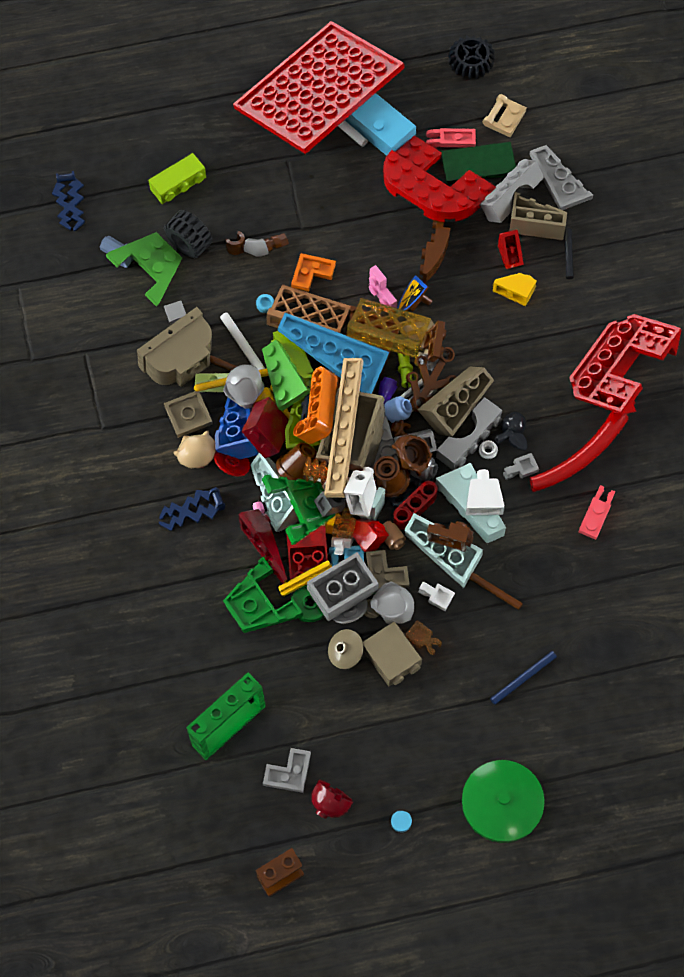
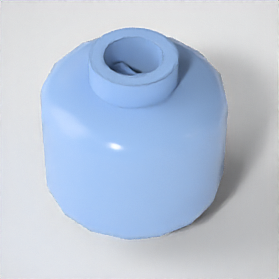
M402 396L388 400L384 404L385 416L391 423L406 420L411 415L412 405L408 399Z

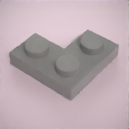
M291 748L287 768L267 764L263 786L303 793L311 751Z

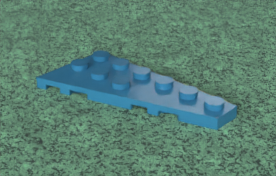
M288 313L284 314L278 326V331L340 378L344 358H362L364 362L360 392L373 393L388 358V351Z

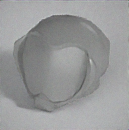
M253 365L235 367L227 376L223 389L225 395L245 409L252 408V405L264 389L260 371Z
M392 581L381 586L373 596V600L370 601L371 608L379 613L389 625L393 622L399 624L410 621L414 613V599L406 588Z

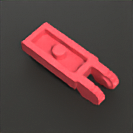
M440 128L426 131V137L433 138L426 140V143L434 148L439 146L455 148L476 146V129Z
M601 485L595 498L593 497L578 533L595 540L610 510V504L615 494V491L611 490L606 502L599 500L604 492V487Z

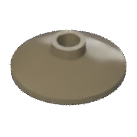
M349 629L337 632L330 640L328 655L332 664L340 669H349L360 661L363 654V642L359 634Z

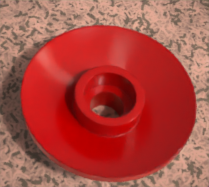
M217 451L215 452V463L225 473L232 476H244L250 470L248 458L238 459Z

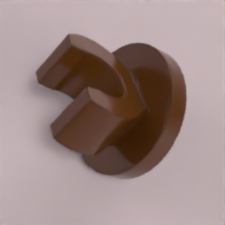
M404 420L393 422L390 428L392 436L406 435L407 433L403 431V428L407 430L411 428V425L404 423Z

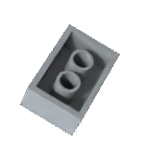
M358 552L307 581V590L328 621L372 596L378 591L379 583Z

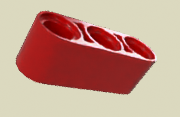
M432 481L422 483L395 509L393 523L399 529H405L414 513L420 516L435 502L438 491L437 485ZM426 490H431L433 494L427 495L424 492ZM418 503L420 506L415 508L411 504ZM402 515L405 516L407 519L402 521L399 520L397 517Z

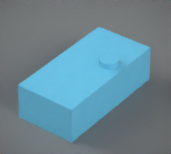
M376 93L345 119L347 123L386 156L391 150L396 152L414 135L416 136V126Z

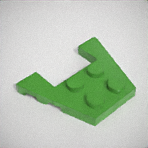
M156 232L108 252L106 257L118 268L131 256L157 282L145 294L157 307L182 257Z

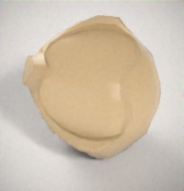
M205 431L202 435L183 436L178 450L174 451V455L180 464L188 468L207 466L214 459L216 452L215 440L209 435V431Z

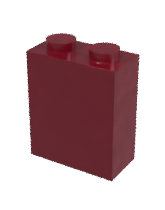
M267 397L254 404L241 432L264 458L280 452L285 441V428L289 419L278 409L275 402L270 397Z

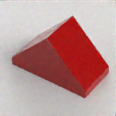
M518 230L500 233L498 249L505 268L509 269L524 265Z

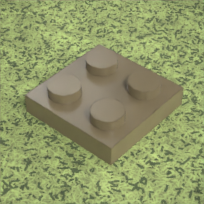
M194 391L164 403L178 438L213 425L200 392Z

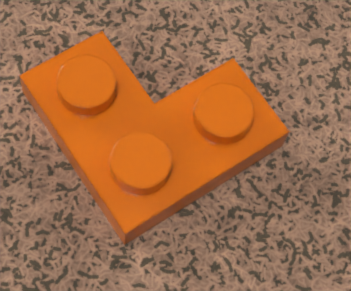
M301 253L291 288L309 292L314 276L332 280L336 261Z

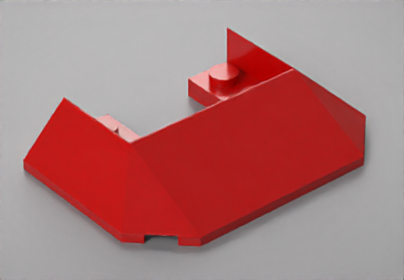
M636 314L627 316L626 320L618 323L617 321L610 322L569 377L575 398L620 414L637 412L633 401L643 387L641 383L623 378L640 353L663 360L667 354L676 356L682 331L681 328Z

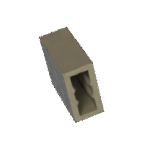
M395 622L363 642L364 653L388 686L399 684L404 680L405 675L408 673L414 674L421 668V657Z

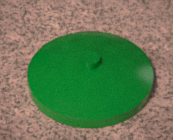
M508 760L491 761L477 768L468 778L462 794L463 813L471 828L483 838L498 843L515 842L529 835L538 825L544 810L543 790L536 776L523 765Z

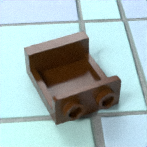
M292 848L256 870L258 880L268 897L304 876L301 869L302 863Z

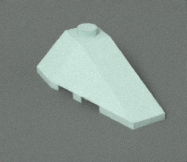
M258 453L251 463L252 472L256 484L261 488L262 496L260 497L267 507V512L265 513L270 518L271 525L275 531L280 532L286 529V526L297 523L299 519L286 491L268 494L262 478L265 475H271L272 478H280V475L277 472L276 464L269 457L264 458Z

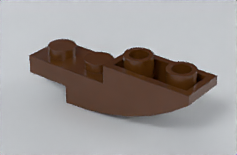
M433 220L432 228L436 229L435 233L431 234V242H427L426 248H422L421 259H425L424 264L420 265L419 275H423L422 282L426 283L435 274L446 254L450 238V228L444 227V222Z

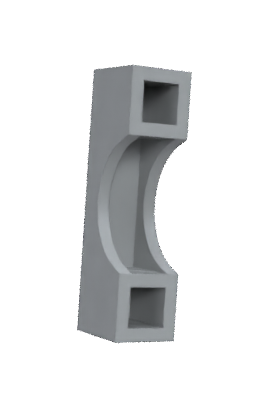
M521 160L507 174V177L485 197V200L480 205L488 221L501 223L512 212L511 202L518 187L534 189L544 178L536 160Z
M484 397L472 412L475 430L464 438L448 437L437 449L436 458L452 470L461 467L466 462L468 454H473L479 446L478 443L481 440H486L490 435V430L493 427L496 428L501 423L502 410Z

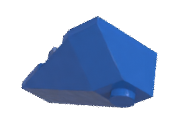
M227 398L224 406V415L219 421V430H216L215 433L216 451L238 459L257 456L259 451L241 432L252 408L245 409L230 398Z

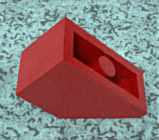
M351 519L343 522L364 552L376 551L389 536L384 525L376 520Z

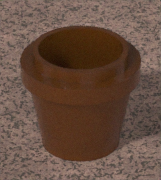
M299 442L286 455L280 456L277 460L276 468L280 477H287L288 480H308L318 461L316 459L317 451L311 445Z
M391 456L381 457L375 462L373 477L376 490L379 487L384 488L385 497H396L405 492L410 483L408 469L401 468L400 462ZM391 469L390 473H384L385 470Z

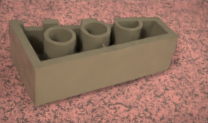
M470 366L417 410L438 435L453 436L493 383L494 379L484 367Z

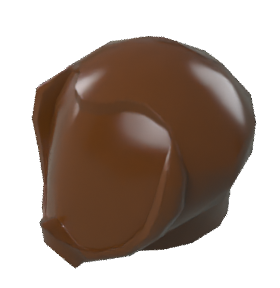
M407 434L400 436L391 445V448L396 450L401 468L416 471L417 476H420L428 468L432 454L427 442L422 438Z

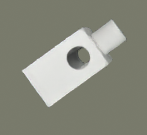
M364 467L362 471H353L345 487L344 494L350 514L367 517L370 515L376 494V484L373 477L374 470L370 467Z
M478 470V479L470 480L466 515H503L504 502L498 479H489L488 470Z

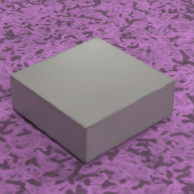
M182 301L164 306L170 324L175 323L186 315Z

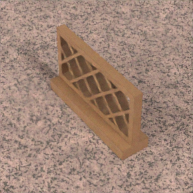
M282 285L272 307L267 312V325L278 328L285 313L293 315V313L301 311L304 316L298 318L340 333L350 312V306ZM286 292L292 294L293 297L285 300L282 295ZM306 298L309 299L310 303L302 305L299 300ZM296 301L298 307L290 309L288 304ZM322 303L327 306V308L319 311L316 305ZM284 305L287 311L281 312L276 310V308ZM313 307L316 312L307 315L305 309ZM341 309L345 312L336 316L334 310ZM330 312L333 317L324 320L322 315ZM318 316L321 322L316 323L310 319ZM336 322L338 327L337 329L329 327L327 324Z

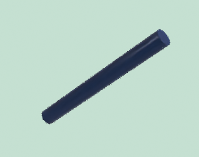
M551 651L492 696L490 699L493 704H497L557 657L556 654Z

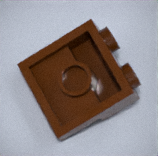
M458 521L456 523L451 522L449 529H445L446 526L439 523L429 524L427 529L428 541L463 552L466 551L467 547H471L474 531H471L467 524Z

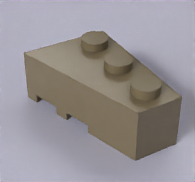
M515 192L509 231L517 229L520 235L563 240L567 212L548 204L545 206L536 203L535 199H526L521 197L520 193Z

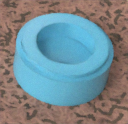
M268 294L260 295L256 300L257 309L262 313H267L274 303V298Z
M397 811L393 814L391 825L395 831L402 833L411 827L412 819L409 813Z

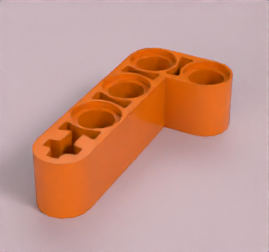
M322 366L316 368L312 374L307 418L299 421L293 430L294 436L308 444H313L327 437L332 431L337 376Z

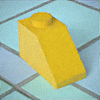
M522 273L495 279L493 292L526 306L535 290L537 280L530 275Z

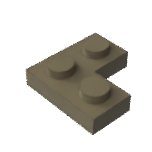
M385 550L366 552L367 567L379 583L378 590L390 581L401 587H409L407 566L388 568Z

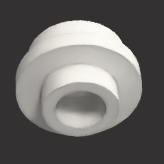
M488 440L480 444L479 454L483 458L492 459L497 455L498 447L493 441ZM485 449H491V452L487 453Z

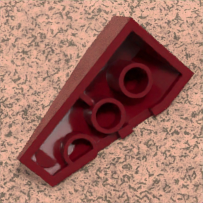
M259 509L241 512L238 515L242 531L259 554L268 562L282 584L286 583L287 576L270 526V518L266 513L262 514Z

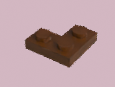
M438 320L426 332L424 349H428L427 361L434 363L443 354L444 347H442V341L445 339L447 332L445 322Z

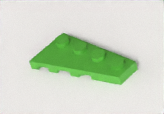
M274 340L262 349L279 410L284 411L310 394L309 387L305 385L303 377L297 372L296 366L291 362L281 342Z

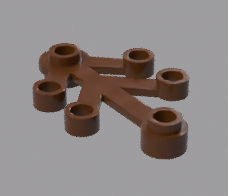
M444 348L443 352L447 353V358L445 359L443 354L441 358L439 357L430 376L426 365L427 358L425 356L415 358L414 362L420 369L424 387L420 392L417 382L419 377L416 372L407 373L406 381L410 383L413 397L410 400L413 411L420 413L417 410L420 408L416 404L417 400H420L422 406L433 397H428L431 390L445 387L450 383V378H453V380L456 378L455 375H450L446 379L436 381L445 363L452 361L455 357L452 348ZM420 358L423 359V364H422V365L419 364V359H420ZM411 374L415 377L413 381L410 380Z

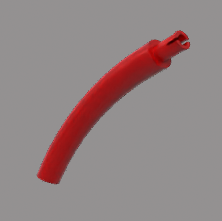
M611 411L597 433L579 451L559 465L530 477L532 492L553 486L590 464L611 444L629 420L628 413L620 414Z

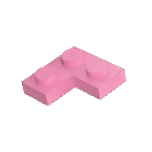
M375 265L370 268L369 290L380 299L382 307L384 309L387 308L392 313L397 310V300L386 288L387 278Z

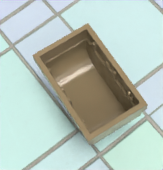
M198 307L137 349L139 368L143 373L146 372L156 383L170 385L177 382L181 387L194 378L196 374L201 373L210 366L212 331Z
M339 388L335 396L332 431L327 437L321 439L316 459L323 462L326 466L329 465ZM359 392L349 470L362 471L364 467H370L371 464H374L384 432L382 426L385 417V399L382 395Z

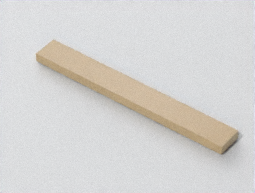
M362 358L343 359L324 494L326 498H345L344 490L348 480L364 362Z

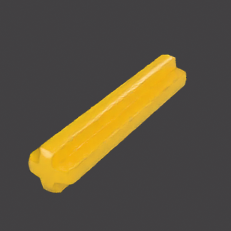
M325 561L280 585L278 588L281 595L286 596L307 585V581L331 568V563Z

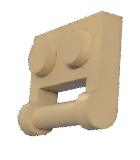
M499 94L496 99L497 102L489 115L484 118L483 124L490 129L511 137L524 116L527 107L507 99L505 95ZM501 107H506L499 121L495 122L494 118Z

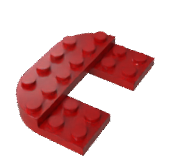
M415 135L396 152L391 150L386 156L383 166L384 184L387 190L395 197L401 195L424 210V216L432 220L445 222V219L460 221L468 218L481 207L480 204L485 200V197L496 188V186L470 170L451 187L427 173L426 171L441 158L442 152Z

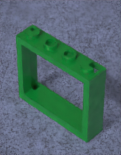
M249 672L186 727L192 746L205 760L212 756L266 707L263 688ZM253 697L254 702L250 704L249 700ZM197 724L200 728L195 733L192 727Z

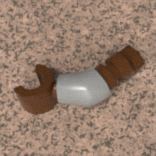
M238 231V241L232 242L230 239H225L228 253L239 255L246 252L256 257L268 255L273 248L278 249L289 244L285 233L270 237V240L268 238L264 240L262 238L259 240L247 238L245 240L244 234Z

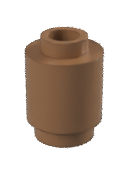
M391 521L385 522L383 525L389 536L384 542L391 550L402 548L406 537L395 523Z

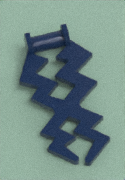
M74 171L62 175L57 173V183L52 195L59 197L56 203L64 208L57 216L62 219L59 224L71 230L67 223L72 218L77 221L73 228L76 231L85 223L79 217L84 212L75 207L84 199L83 196L77 193L84 185L76 179ZM73 180L70 184H68L72 188L67 192V194L73 197L74 199L70 203L64 202V200L67 199L68 196L60 192L66 186L60 182ZM69 212L73 213L71 218L66 216Z
M216 487L210 491L196 490L194 498L188 496L182 507L173 502L170 508L164 506L159 519L162 520L166 514L172 517L170 524L160 521L159 525L172 531L175 524L182 528L187 517L199 523L204 514L213 520L217 512L224 510L226 506L223 503L220 490ZM210 496H213L216 503L215 507L209 503L208 509L199 505L196 513L189 510L190 504L198 506L201 497L209 501ZM175 510L180 513L179 517L173 515Z

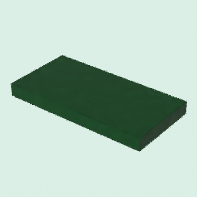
M511 142L441 151L446 184H454L469 170L483 179L506 177L516 167Z

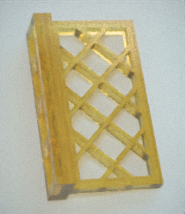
M361 298L352 320L348 323L347 336L370 345L416 358L419 355L420 347L430 325L431 318ZM362 306L371 307L372 310L364 313ZM385 311L389 315L382 318L379 312ZM375 314L378 319L370 322L368 316ZM397 317H405L407 321L399 323ZM363 318L366 324L358 323L356 320ZM393 319L395 325L388 327L385 322ZM419 321L425 323V325L417 328L414 323ZM381 323L384 329H378L373 326ZM411 325L413 330L405 332L403 327ZM399 329L402 334H395L391 331ZM417 334L419 340L409 338V336Z

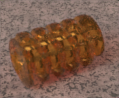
M307 457L303 470L306 481L313 477L314 483L321 479V485H324L328 472L326 461L323 460L319 465L318 459L315 458L311 463V457Z

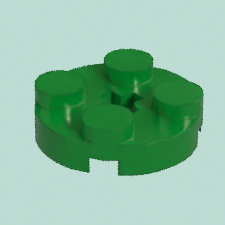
M307 585L295 590L291 600L294 599L304 615L299 620L302 622L321 620L324 614L318 605L314 603L310 607L305 604L308 602V598L314 601L307 590Z

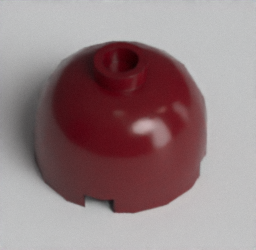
M319 780L314 787L311 798L313 806L317 809L316 814L324 819H327L328 816L339 818L345 815L353 804L352 799L337 787L334 789L329 787L330 784L328 782Z

